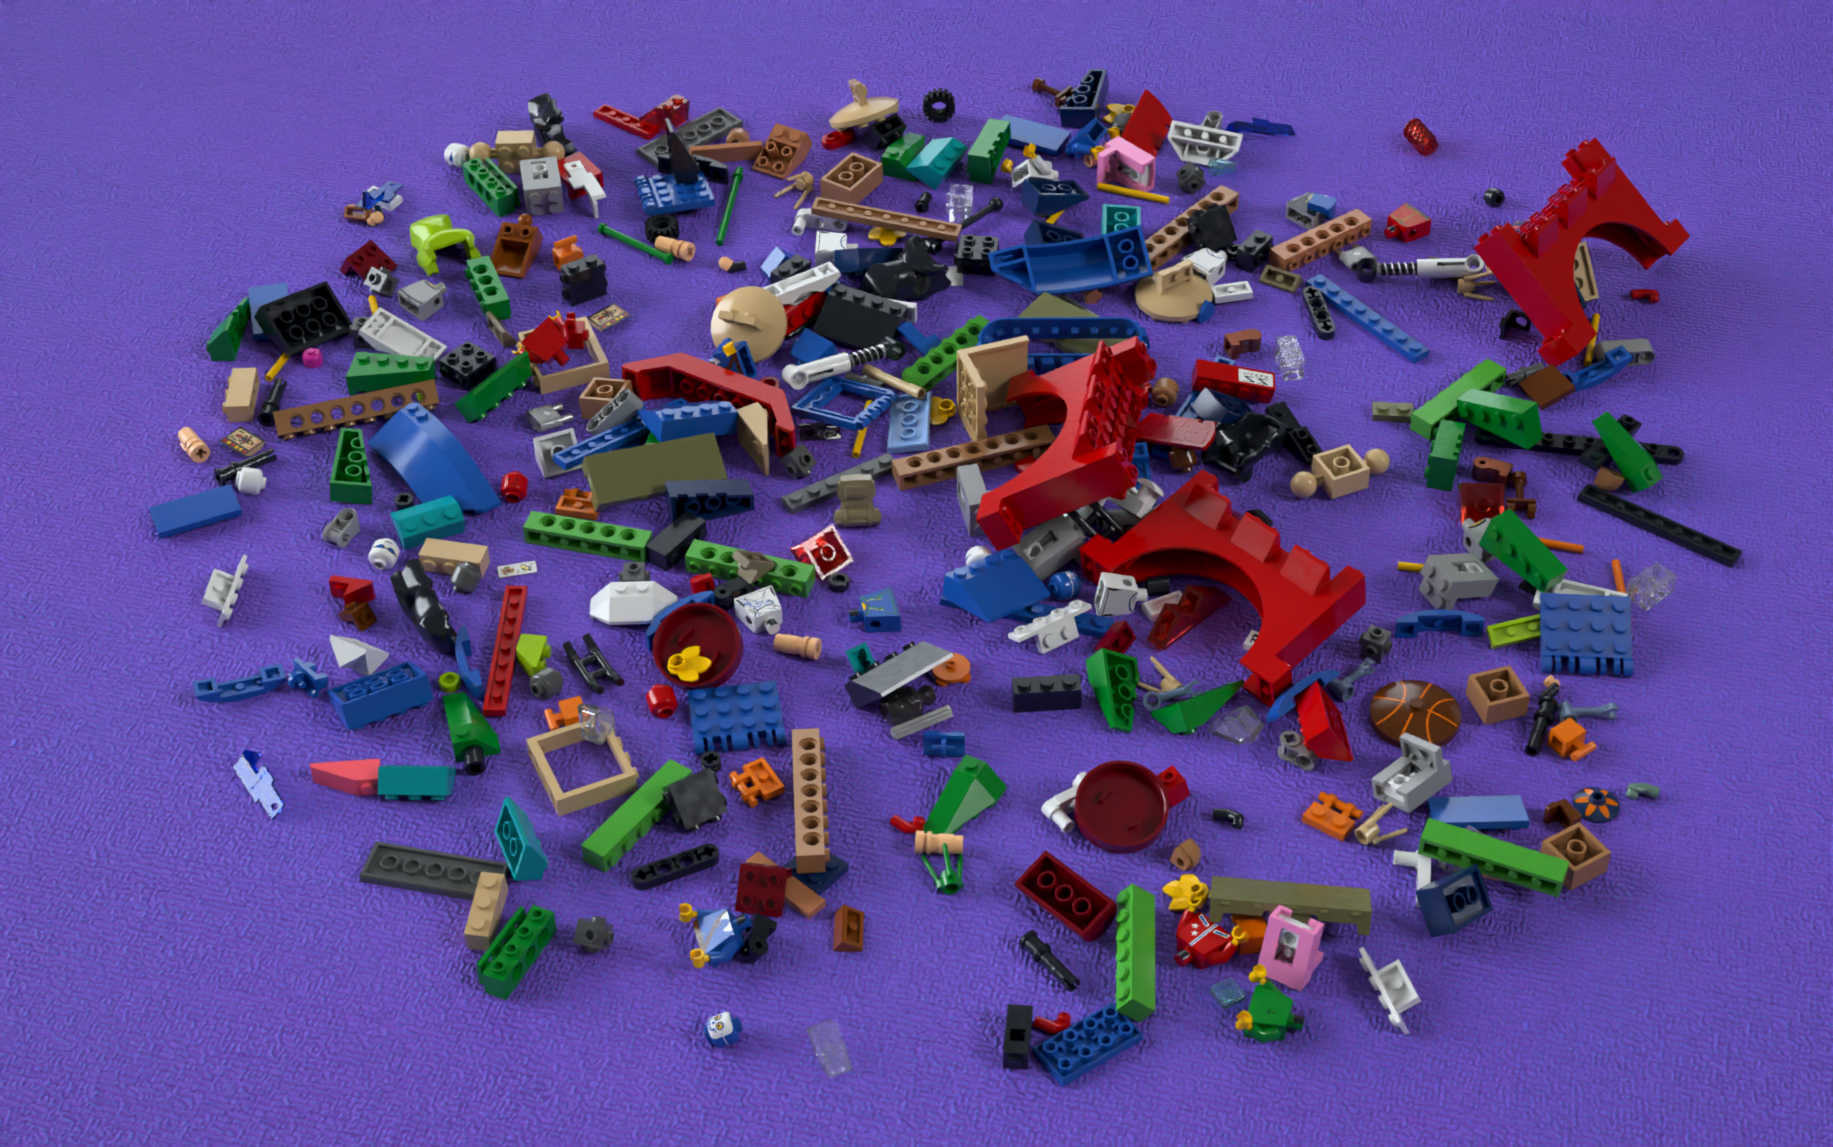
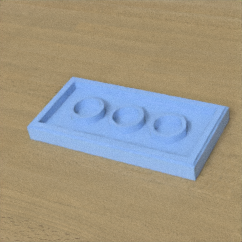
M926 392L925 397L921 400L908 394L898 395L899 399L890 408L888 453L929 450L932 393Z

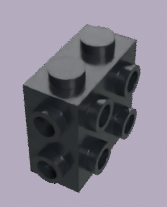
M1212 203L1206 206V210H1197L1192 213L1193 216L1186 219L1196 251L1208 248L1217 253V249H1226L1228 245L1238 240L1226 204L1218 205L1217 203Z
M961 235L960 242L956 243V254H954V265H957V273L995 275L991 269L988 253L999 250V237Z
M596 254L588 255L582 259L560 266L561 274L559 277L563 284L561 293L564 300H567L572 307L607 295L606 264Z
M466 341L439 359L441 375L467 391L497 371L495 356L470 341Z
M710 768L703 769L662 787L664 802L667 806L670 805L673 813L671 815L675 827H679L680 831L688 830L689 833L702 827L700 823L707 820L709 823L722 819L721 814L728 811L726 808L728 805L726 797L723 793H720L717 786L719 784L718 778Z

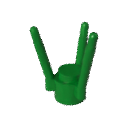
M943 843L946 870L941 873L940 879L926 856L922 855L921 859L935 881L937 890H942L944 894L950 895L957 893L963 887V855H958L956 873L951 868L947 844Z

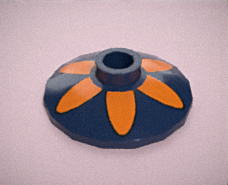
M1600 787L1583 788L1575 793L1572 801L1573 808L1579 811L1581 817L1593 823L1611 821L1618 815L1620 810L1619 801L1615 795Z

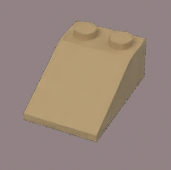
M756 402L737 409L738 442L765 476L769 475V414L765 408L763 409Z

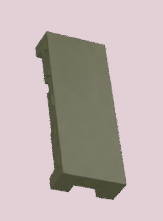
M1044 291L1017 318L1098 316ZM1127 339L1039 340L1048 344L1053 342L1056 348L1068 354H1094L1101 340L1104 341L1106 346L1110 347Z
M714 432L585 456L581 464L584 476L588 479L590 490L592 491L591 501L595 512L604 511L610 506L666 496L664 481L728 479Z
M1212 876L1211 891L1209 892V922L1220 923L1223 913L1262 916L1264 911H1269L1270 916L1278 905H1282L1293 910L1291 918L1302 923H1308L1311 915H1317L1318 921L1357 924L1358 935L1370 936L1372 915L1370 889Z

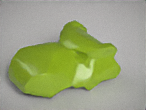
M447 214L429 216L412 223L410 226L411 244L418 251L416 257L418 265L425 270L428 277H431L432 273L434 275L439 274L434 250L461 243L465 246L469 260L481 257L480 252L474 245V235L469 230L454 228Z

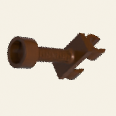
M1039 77L1032 83L1033 91L1037 93L1044 91L1055 96V106H1059V108L1064 106L1066 99L1074 94L1073 90L1075 88L1072 89L1071 86H1068L1061 92L1045 85V80Z
M1515 471L1510 475V483L1515 488L1516 498H1506L1505 511L1509 508L1513 512L1515 510L1527 511V518H1535L1537 510L1536 499L1524 498L1523 487L1527 485V475L1523 471Z

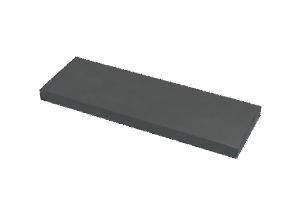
M718 107L677 128V131L688 147L704 146L728 135L734 128H742L743 121L722 107ZM667 134L637 148V155L658 168V155L669 154Z
M376 841L359 878L360 882L473 901L481 872L504 874L507 880L510 869L508 864L504 862Z

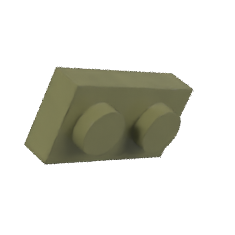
M1372 402V421L1411 423L1410 417L1413 413V403Z

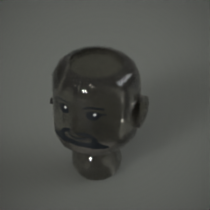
M905 685L880 698L879 707L886 723L894 727L921 716L923 705H932L936 701V695L930 685H923L917 691L912 686Z

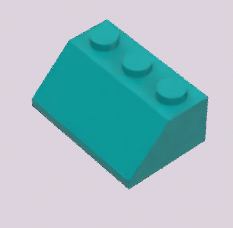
M954 137L932 139L905 170L936 190L961 163L968 147Z
M1103 204L1101 235L1141 225V207Z
M451 495L390 513L404 550L423 545L426 538L440 540L465 532V519L458 502Z
M379 766L378 794L385 795V799H399V795H408V799L420 800L422 795H431V800H445V796L452 795L457 766Z
M505 797L494 832L514 881L542 879L544 870L548 866V860L542 852L540 840L537 839L534 833V826L529 821L526 812L510 797Z

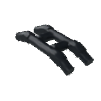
M1098 502L1089 504L1094 511L1086 519L1075 510L1066 513L1091 538L1098 533L1091 525L1099 517L1109 525L1099 534L1103 538H1109L1114 532L1120 537L1127 533Z
M590 633L582 636L591 654L588 657L580 659L570 641L562 645L569 661L577 669L592 692L598 695L603 694L604 688L596 680L605 676L617 686L624 684V679L619 676L602 655ZM597 662L601 669L590 673L586 667Z

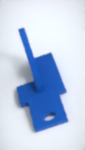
M904 321L901 326L897 327L899 335L905 337L923 356H926L933 347L936 348L942 342L935 334L925 338L911 322Z

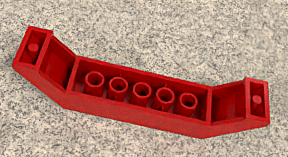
M682 352L625 363L621 366L623 379L631 380L633 393L642 401L666 397L683 398L689 403L708 400L730 402L736 410L758 402L763 409L765 408L768 411V427L776 443L777 456L783 457L790 449L796 447L795 427L784 390Z

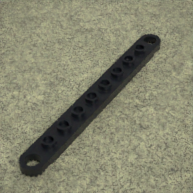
M1481 427L1475 431L1474 439L1478 444L1481 443L1480 445H1495V447L1527 450ZM1542 432L1543 439L1531 447L1529 451L1580 456L1600 438ZM1639 442L1653 457L1656 464L1669 463V465H1678V463L1681 464L1683 461L1684 451L1677 446Z

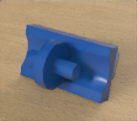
M300 658L293 659L294 670L288 674V685L294 690L303 689L312 698L318 697L319 690L327 688L328 676L325 673L316 674L317 668L312 661L304 663Z
M937 730L924 732L923 755L941 756V759H946V756H965V733H961V731L938 732Z

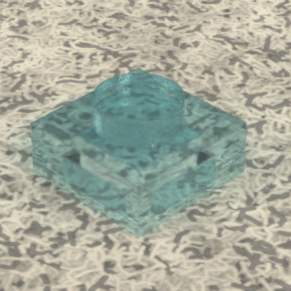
M1232 977L1210 988V993L1224 1010L1245 1000L1244 991Z

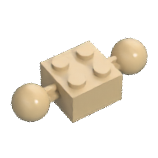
M534 130L498 131L495 142L496 148H491L484 142H477L469 150L470 159L479 158L484 165L486 164L485 159L488 157L490 159H498L499 169L504 174H521L519 163L521 160L554 156L559 160L565 156L564 147L557 141H549L543 148H537Z
M1350 444L1313 455L1311 473L1306 471L1296 473L1291 479L1290 488L1297 497L1307 498L1314 494L1317 486H1321L1328 496L1334 499L1368 488L1369 475L1383 474L1390 465V458L1384 450L1375 448L1369 450L1362 460Z

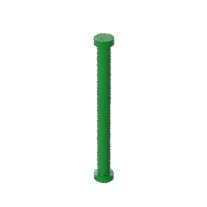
M600 223L597 231L600 234H607L659 258L667 265L673 262V254L661 252L609 228L605 223Z

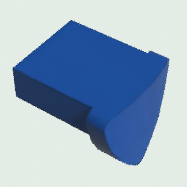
M1315 193L1309 200L1307 209L1323 213L1326 220L1331 221L1334 218L1337 198Z
M1205 300L1195 320L1203 323L1211 318L1215 313L1214 304Z

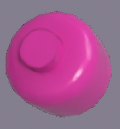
M309 348L302 353L303 365L305 367L317 368L322 365L323 358L319 349Z

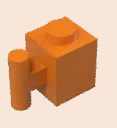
M576 235L554 242L555 248L552 249L553 261L560 271L561 265L584 257L582 249L574 244L578 242Z
M580 696L558 701L560 713L554 714L552 709L544 711L550 731L559 729L561 725L565 727L588 719Z
M1571 718L1550 729L1547 745L1562 758L1570 755L1571 759L1576 762L1597 748L1593 741L1586 745L1584 744L1586 730Z
M1231 914L1232 924H1235V926L1240 925L1243 928L1239 937L1245 931L1249 934L1248 942L1238 944L1239 955L1260 953L1267 928L1265 918L1255 915Z

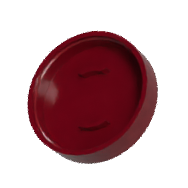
M690 603L675 609L660 623L653 640V656L658 669L672 685L684 691L721 686L736 672L743 656V638L737 624L725 610L709 603ZM699 646V656L710 659L712 664L705 672L698 674L699 679L697 681L684 682L680 680L678 675H673L669 672L667 665L671 656L681 654L688 647Z
M1123 760L1106 762L1089 771L1080 782L1074 803L1075 820L1084 837L1096 847L1116 854L1135 853L1151 846L1162 834L1169 815V796L1159 777L1145 766Z

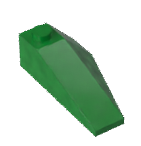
M966 754L955 768L922 831L925 833L932 831V834L956 833L965 822L971 818L976 819L980 816L981 811L996 805L1007 790V786L987 762Z

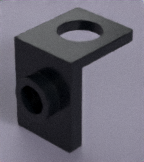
M1510 309L1506 317H1502L1499 328H1501L1499 339L1505 338L1510 327L1529 332L1532 321L1524 312ZM1517 317H1523V318H1525L1526 321H1527V324H1526V325H1521V324H1519V323L1517 322L1516 318H1517Z

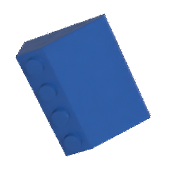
M708 400L636 409V414L659 442L713 432L715 436L736 433L738 411L730 402Z
M1003 549L1000 552L944 574L943 597L987 623L1044 600L1051 595L1050 591L1024 559L1009 549Z
M410 660L326 690L342 723L348 730L352 729L353 731L364 728L365 724L370 722H382L389 715L404 714L411 707H423L429 703L428 701L434 700L427 674Z

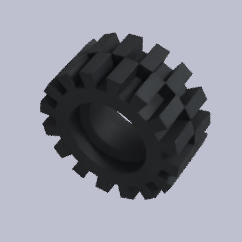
M936 88L933 89V93L928 91L923 99V113L925 117L928 116L930 121L933 119L934 123L939 120V123H942L943 119L947 122L948 117L951 119L953 114H955L954 96L952 97V93H948L946 89L943 92L942 88H939V91H936ZM937 102L946 104L942 109L932 107Z
M666 213L663 215L658 214L657 216L651 215V218L648 217L647 221H645L646 239L650 243L655 242L658 236L678 239V219L675 216L672 217V214L667 216Z

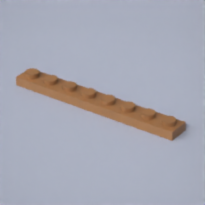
M816 197L811 207V214L953 242L958 241L962 231L961 224Z

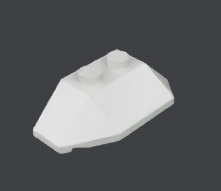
M1173 120L1168 134V139L1182 162L1190 161L1193 164L1218 168L1239 152L1243 134Z
M655 581L610 582L591 598L590 617L597 618L599 621L609 625L651 624L664 609L677 602L678 599L675 594Z

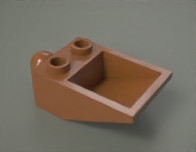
M529 214L520 215L518 224L502 221L491 256V261L498 275L524 279L536 259L543 236L538 227L532 226L533 219Z

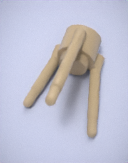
M806 171L787 178L788 181L796 180V182L776 193L774 197L777 198L795 187L799 190H806L794 206V210H796L808 193L814 189L812 186L814 178Z
M1488 271L1458 279V294H1464V298L1471 297L1494 301L1492 297L1471 293L1474 292L1475 286L1495 284V281L1474 282V279L1494 275L1493 272Z
M1153 656L1150 657V660L1155 664V668L1165 677L1160 683L1162 690L1141 682L1136 685L1157 693L1183 687V684L1177 681Z
M1392 802L1387 805L1382 804L1364 824L1355 830V835L1362 844L1367 845L1371 843L1375 846L1381 841L1408 832V829L1404 828L1378 837L1380 829L1376 822L1393 806Z

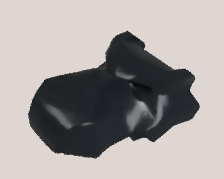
M546 92L529 100V116L541 148L549 141H557L565 149L564 158L577 153L573 142L566 139L563 133L561 123L564 121L561 110L557 108L556 99H552L549 93Z
M915 235L906 242L903 252L894 256L890 262L871 264L863 278L862 288L866 293L887 299L905 301L913 297V299L921 298L926 300L936 292L945 290L951 285V281L946 276L949 268L946 264L938 265L923 248L926 242L921 237Z
M1248 412L1234 424L1218 422L1215 426V438L1210 446L1203 451L1200 459L1205 463L1213 462L1234 473V478L1245 484L1251 479L1253 466L1266 455L1282 450L1286 438L1287 425L1268 415Z
M410 559L404 571H396L390 577L400 606L407 618L413 622L421 638L434 651L439 654L451 653L455 650L457 633L449 625L448 620L450 616L439 603L435 590L431 589L433 581L424 573L420 560Z

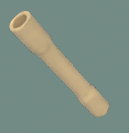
M866 364L862 369L863 375H868L874 380L883 381L885 384L919 400L923 399L926 395L924 388L887 374L872 365Z

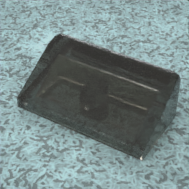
M822 422L799 424L800 441L841 439L840 427Z

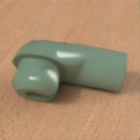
M1630 783L1626 787L1625 795L1634 800L1638 798L1639 793L1657 799L1661 788L1647 783Z

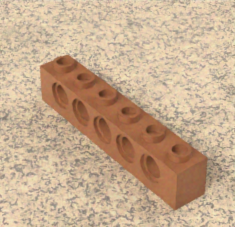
M1354 209L1270 248L1269 264L1291 272L1336 251L1338 248L1345 247L1370 235L1372 219L1359 209Z

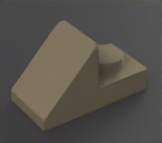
M735 550L732 558L738 562L739 569L737 574L749 584L757 581L775 566V563L760 552Z

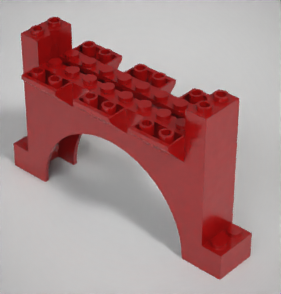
M1596 137L1590 141L1584 140L1577 146L1578 149L1572 148L1565 154L1566 158L1561 164L1573 179L1570 181L1571 184H1563L1557 189L1559 193L1556 192L1547 199L1549 203L1541 209L1542 212L1536 211L1529 217L1530 221L1527 220L1519 227L1520 231L1518 233L1509 222L1503 226L1498 224L1490 230L1489 235L1486 232L1477 239L1479 243L1473 248L1544 336L1545 339L1541 342L1543 345L1537 351L1548 365L1553 364L1555 367L1578 355L1597 335L1581 307L1575 288L1574 259L1582 238H1597L1611 242L1632 255L1645 270H1648L1659 258L1666 254L1669 256L1673 255L1690 237L1676 218L1670 222L1668 220L1662 222L1616 164L1615 157L1609 155Z
M1137 336L1110 347L1106 346L1104 341L1101 340L1094 354L1040 376L1035 375L1031 369L1011 378L1006 402L1009 403L1016 400L1026 415L1024 429L1052 423L1065 424L1053 444L1030 467L1002 486L982 495L976 521L997 552L1019 544L1025 529L1107 497L1124 500L1127 490L1136 486L1138 470L1131 462L1135 452L1137 436L1130 427L1135 428L1139 426L1143 400L1139 394H1136L1133 387L1155 379L1157 369L1156 361L1150 358L1144 342H1140Z
M1203 469L1114 544L1108 538H1103L1097 533L1079 548L1083 576L1097 586L1101 572L1132 576L1135 578L1136 584L1145 581V577L1188 574L1218 580L1244 595L1257 610L1262 620V625L1254 644L1239 660L1241 665L1253 672L1244 682L1245 684L1242 688L1270 708L1277 697L1285 689L1293 685L1292 669L1366 604L1365 575L1360 570H1355L1347 565L1330 580V566L1324 560L1316 558L1309 550L1303 549L1297 544L1293 546L1291 552L1285 551L1280 545V533L1274 527H1269L1263 523L1259 517H1254L1248 512L1243 515L1241 520L1232 516L1230 499L1218 493V479L1215 475L1209 474Z

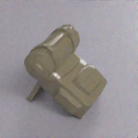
M871 474L841 475L840 481L837 483L838 499H841L840 509L834 512L833 516L836 527H872L880 525L882 514L879 508H874L873 498L876 496L875 481L872 479Z

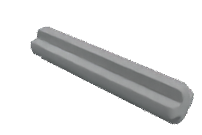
M949 705L942 706L890 729L891 736L894 740L901 739L951 718L953 711Z

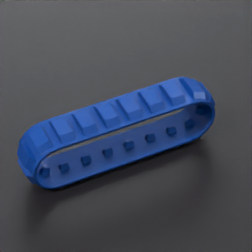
M1124 317L1000 318L989 322L981 330L977 337L979 342L976 344V346L1025 335H1027L1028 339H1130L1137 336L1140 342H1144L1148 355V350L1150 349L1145 328L1140 327L1139 322ZM1028 354L1027 371L1032 369L1035 375H1043L1091 354Z

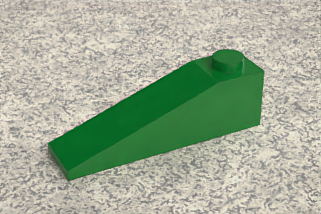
M908 132L888 146L881 156L883 175L916 182L918 178L905 169L924 149L925 136Z
M248 297L243 298L212 333L210 341H207L206 349L207 353H210L211 361H235L251 316Z
M1608 411L1592 421L1633 493L1647 489L1663 478V474L1653 457Z
M1101 648L1086 659L1088 680L1110 728L1130 733L1134 718L1133 701L1137 698L1135 688L1140 678L1137 658Z
M1244 680L1227 683L1205 691V693H1201L1198 696H1191L1186 698V700L1171 703L1151 711V714L1173 734L1183 732V735L1196 732L1195 727L1205 724L1245 684Z
M465 692L443 696L455 761H464L463 751L471 745L482 747L484 757L500 754L501 750L496 732Z

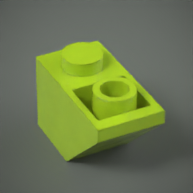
M520 635L516 647L518 665L530 678L535 673L546 668V660L551 657L552 648L551 645H548L547 636Z

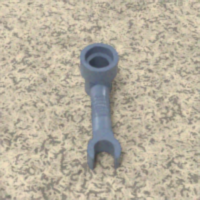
M1366 658L1359 665L1358 669L1341 681L1337 678L1333 679L1328 683L1327 688L1336 693L1339 699L1345 702L1350 700L1355 691V687L1351 684L1363 675L1372 674L1376 669L1371 667V665L1376 661Z
M1192 680L1188 685L1160 693L1154 691L1147 692L1143 697V704L1146 709L1154 711L1160 707L1162 701L1191 694L1198 696L1202 691H1193L1191 687L1194 684H1198L1199 680ZM1153 696L1156 698L1154 702L1148 701L1149 697Z
M1564 701L1559 704L1558 718L1560 723L1568 718L1578 723V717L1601 716L1614 720L1617 716L1613 711H1618L1616 703H1608L1594 708H1572L1570 702Z

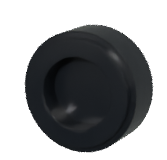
M840 572L830 575L828 578L829 589L836 593L847 591L850 587L849 576Z

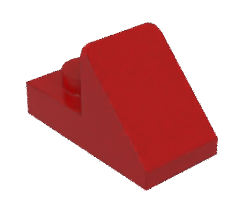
M331 575L329 579L332 597L344 598L345 605L352 601L369 602L376 597L373 581L335 575Z

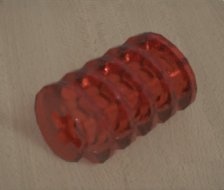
M1414 118L1407 122L1403 129V135L1422 156L1433 154L1439 146L1436 136L1419 118Z

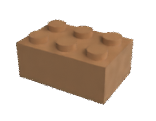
M851 152L820 179L821 197L858 204L883 182L882 163Z

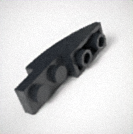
M1285 401L1266 407L1265 412L1268 416L1287 425L1284 442L1286 449L1301 462L1307 465L1311 464L1313 455L1323 451L1307 427L1300 426Z
M1626 414L1617 420L1633 437L1642 426V423ZM1600 438L1580 455L1578 462L1596 472L1602 466L1607 467L1614 459L1602 438Z

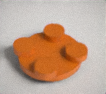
M952 653V658L931 669L933 676L936 678V685L945 687L949 683L960 682L965 684L970 682V663L966 657Z

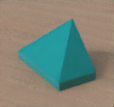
M866 642L845 651L855 673L861 671L864 674L868 671L867 667L875 663Z

